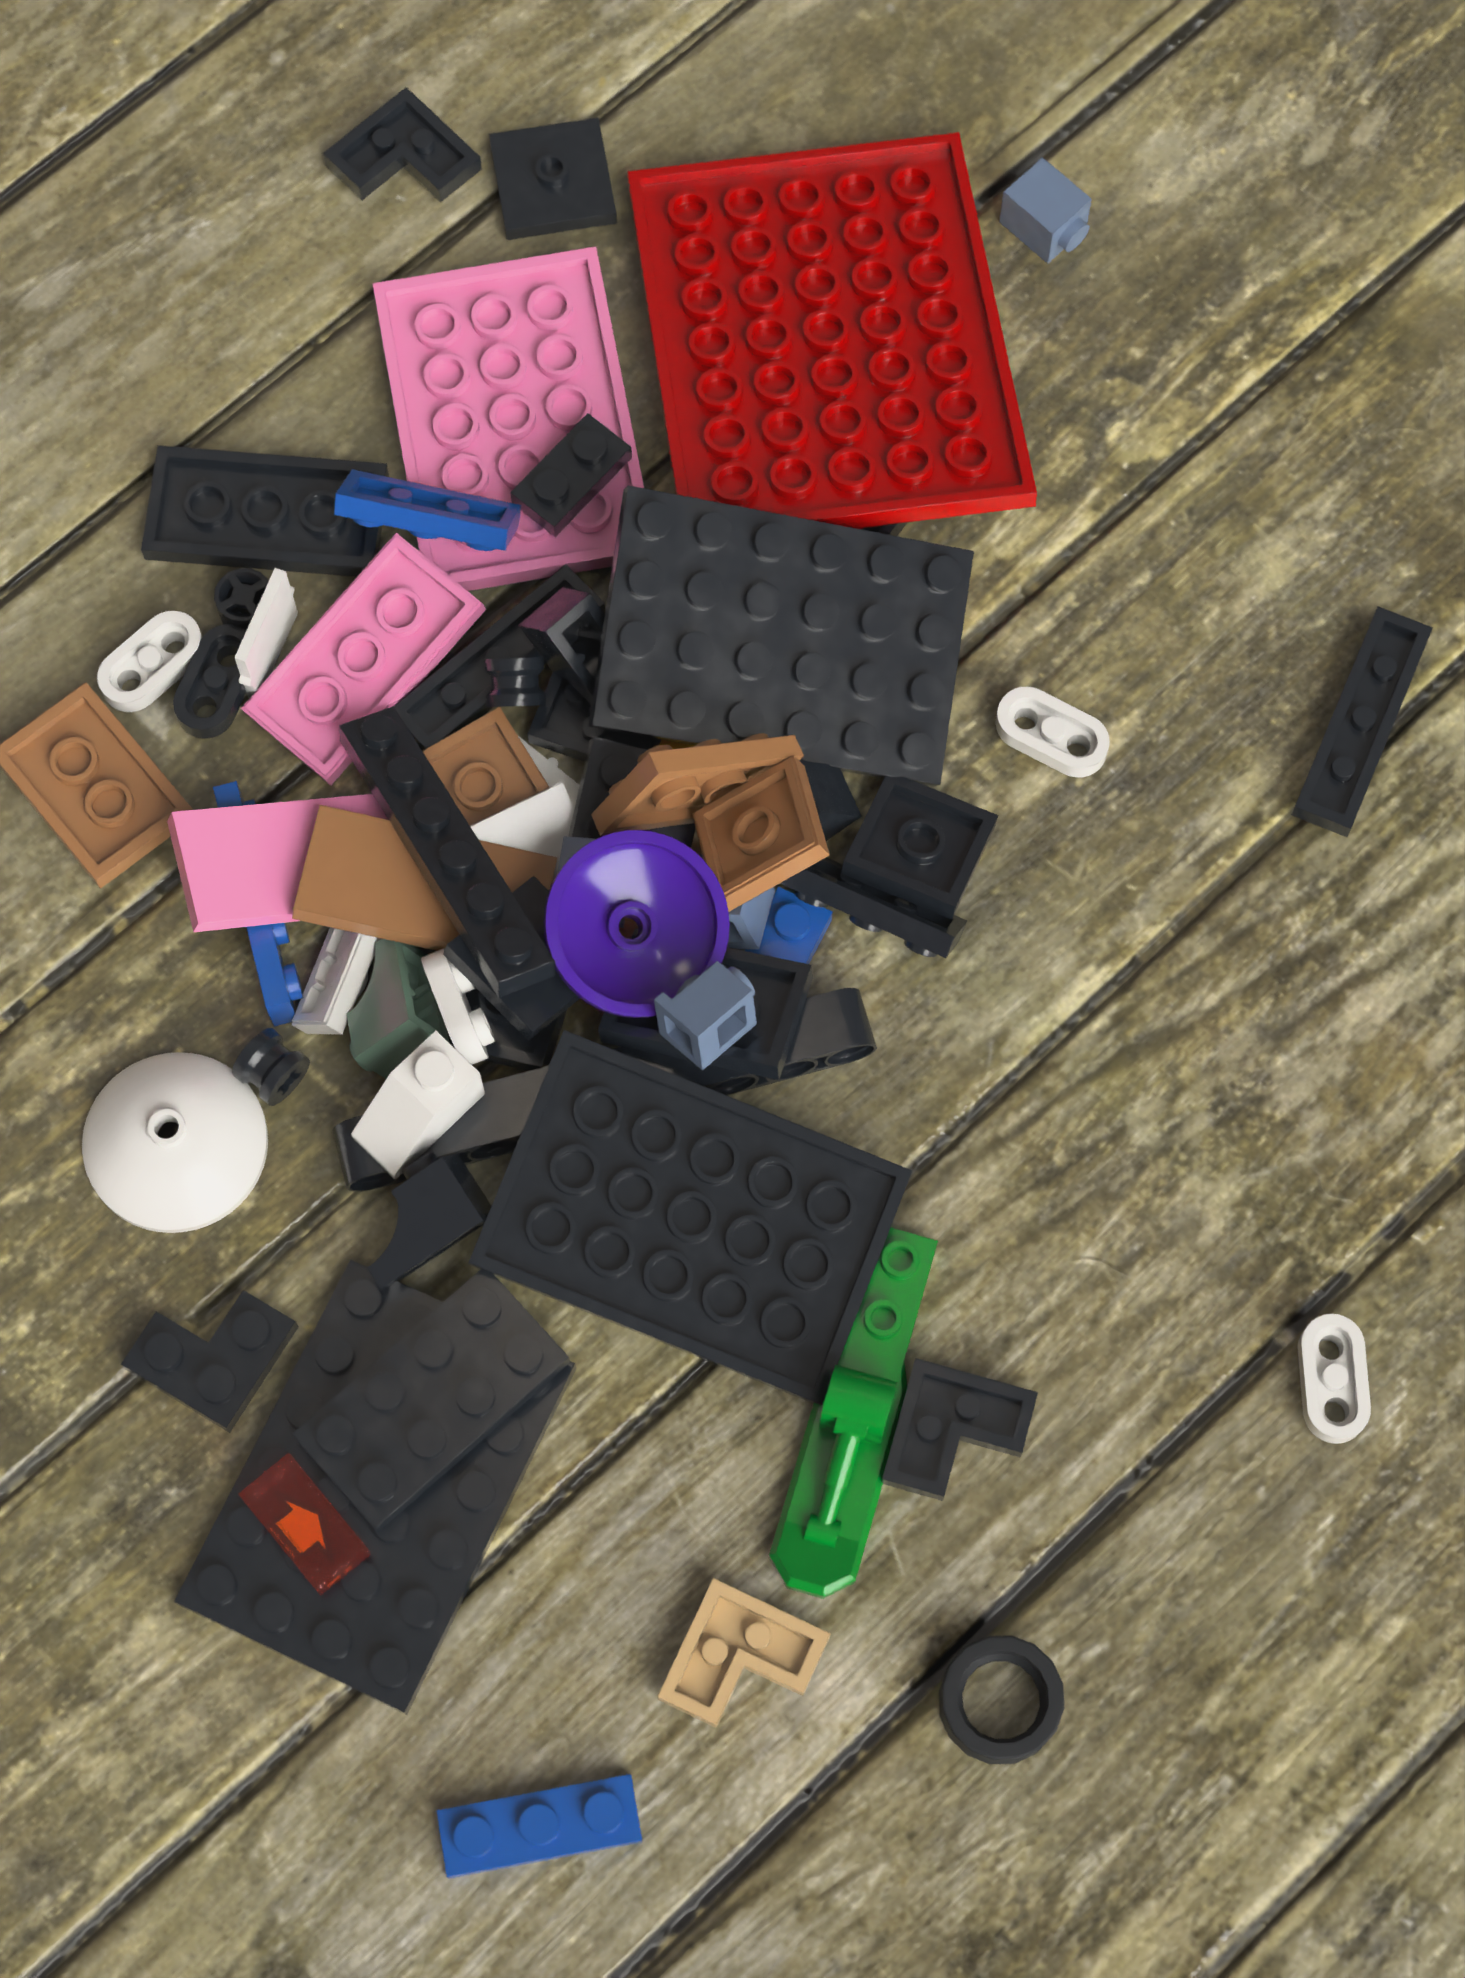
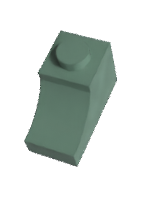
M386 939L377 941L375 943V964L369 985L357 1006L347 1013L351 1038L349 1047L353 1058L364 1070L374 1071L385 1079L435 1030L449 1042L446 1025L421 962V958L428 954L416 946Z

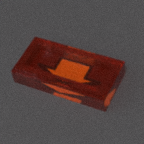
M287 1453L238 1494L320 1596L371 1555L368 1548L290 1453Z

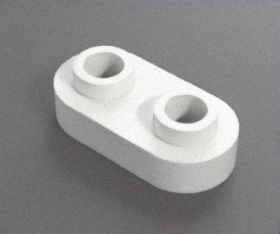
M180 611L162 612L150 619L102 661L97 674L98 685L107 703L119 711H139L148 707L182 678L202 639V634L196 621L188 614ZM179 641L184 643V647L179 652L168 653L165 651L172 642ZM130 679L141 681L135 690L124 691L121 689L123 684Z
M1034 687L1015 688L1009 691L999 703L996 729L1000 738L1012 748L1071 777L1092 775L1104 764L1110 740L1105 726L1095 717ZM1020 717H1027L1034 721L1035 726L1031 729H1022L1016 725L1015 720ZM1071 744H1081L1087 749L1088 753L1084 756H1074L1068 751L1067 747Z
M443 948L422 957L421 962L455 1049L473 1065L489 1058L486 1045L495 1042V1038L482 1008L474 1011L470 1008L465 993L475 989L474 985L443 955L445 950Z
M1339 1314L1321 1315L1308 1324L1298 1342L1303 1416L1307 1427L1317 1438L1329 1443H1344L1355 1438L1364 1429L1370 1418L1371 1404L1365 1341L1359 1327L1349 1318ZM1321 1341L1335 1343L1339 1349V1358L1335 1360L1324 1358L1319 1351V1343ZM1334 1402L1342 1406L1345 1412L1344 1421L1333 1422L1329 1420L1324 1412L1325 1404Z

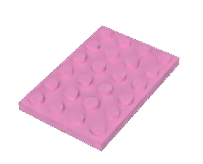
M596 246L373 283L407 481L512 503L510 492L587 413L632 448V458L556 537L521 511L519 527L505 551L499 549L480 551L470 548L465 542L442 537L435 539L417 537L419 552L467 591L548 578L565 564L574 573L612 567L623 490L627 486L644 488Z

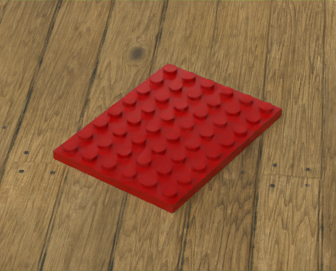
M959 132L627 171L676 495L856 529L1036 507L1037 490Z

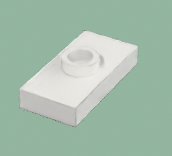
M330 927L304 990V998H301L293 1017L292 1026L306 1034H343L348 1022L347 1013L353 1009L357 998L367 985L368 970L375 955V943L381 938Z

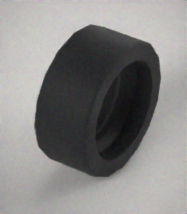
M1012 1635L986 1636L966 1645L950 1662L939 1689V1714L949 1738L967 1756L988 1764H1015L1037 1754L1057 1731L1064 1711L1063 1682L1053 1661L1035 1644ZM1007 1661L1022 1667L1033 1678L1039 1691V1710L1034 1723L1024 1733L1011 1739H995L980 1733L969 1722L963 1709V1690L967 1679L977 1668L990 1662Z

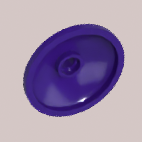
M626 830L604 835L588 843L573 854L557 873L550 887L543 919L546 947L553 960H555L556 971L566 985L578 997L599 1010L633 1018L656 1016L654 999L664 992L673 999L687 979L694 975L703 974L717 961L722 963L727 949L730 928L729 911L723 889L708 864L684 843L664 834L644 830ZM628 917L636 922L638 934L634 939H627L621 935L619 922L622 918Z

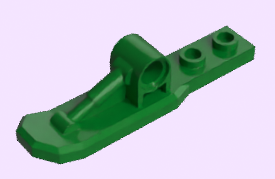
M890 1228L838 1365H835L823 1404L813 1403L769 1552L770 1561L788 1589L825 1599L854 1584L856 1581L907 1391L905 1357L937 1248V1240Z

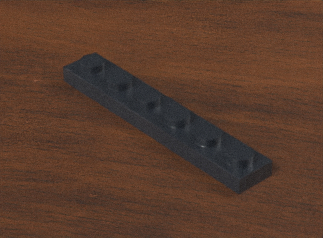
M392 706L339 725L341 744L386 817L390 820L399 838L498 998L554 977L555 960H553L548 948L395 707Z

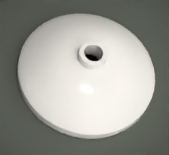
M183 1052L164 1053L142 1059L113 1077L92 1104L86 1118L82 1137V1155L85 1170L91 1185L100 1199L109 1209L125 1221L146 1230L164 1233L197 1230L221 1220L235 1210L248 1197L260 1178L268 1149L266 1119L263 1109L251 1087L247 1083H241L232 1074V1069L227 1065L207 1056ZM164 1123H178V1131L173 1137L164 1139L158 1136V1130Z

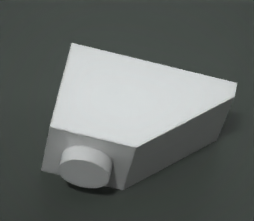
M435 1030L389 1074L351 1133L352 1138L396 1180L402 1174L403 1169L416 1161L485 1095L480 1072Z

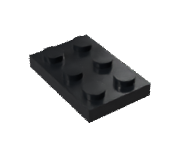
M638 929L634 930L631 939H634L637 936ZM727 947L721 964L727 969L731 966L739 969L753 985L757 1024L715 1059L710 1066L779 1080L813 980L812 965ZM604 1011L598 1027L601 1042L691 1061L660 1035L657 1015L633 1018L618 1016Z

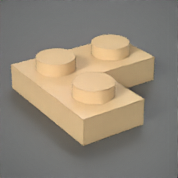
M713 1578L657 1698L659 1701L717 1728L744 1668L803 1696L831 1633Z

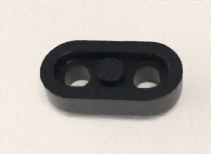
M225 624L209 630L200 640L199 646L178 686L173 700L174 711L181 727L194 737L207 739L224 733L232 725L244 700L246 690L244 685L239 684L240 673L237 664L231 667L221 665V661L226 656L236 655L247 631L244 628ZM212 705L216 707V711L209 717L197 716L198 710L203 706Z

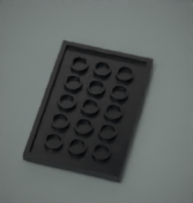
M627 486L623 490L588 727L689 745H697L710 739H719L721 744L738 742L760 733L767 734L769 738L795 735L804 754L800 759L802 761L827 763L832 767L841 769V771L885 778V776H903L923 785L939 786L941 785L974 551Z
M564 1030L468 1265L492 1273L495 1276L808 1402L822 1405L835 1365H838L912 1170Z
M350 1260L174 1602L197 1615L407 1715L575 1373L576 1364L570 1361L564 1369L377 1533L292 1436V1433L443 1302L398 1281L391 1286L380 1289L366 1266ZM276 1490L323 1511L335 1563L331 1564L319 1548H316L301 1561L271 1525L272 1522L287 1511L274 1494Z

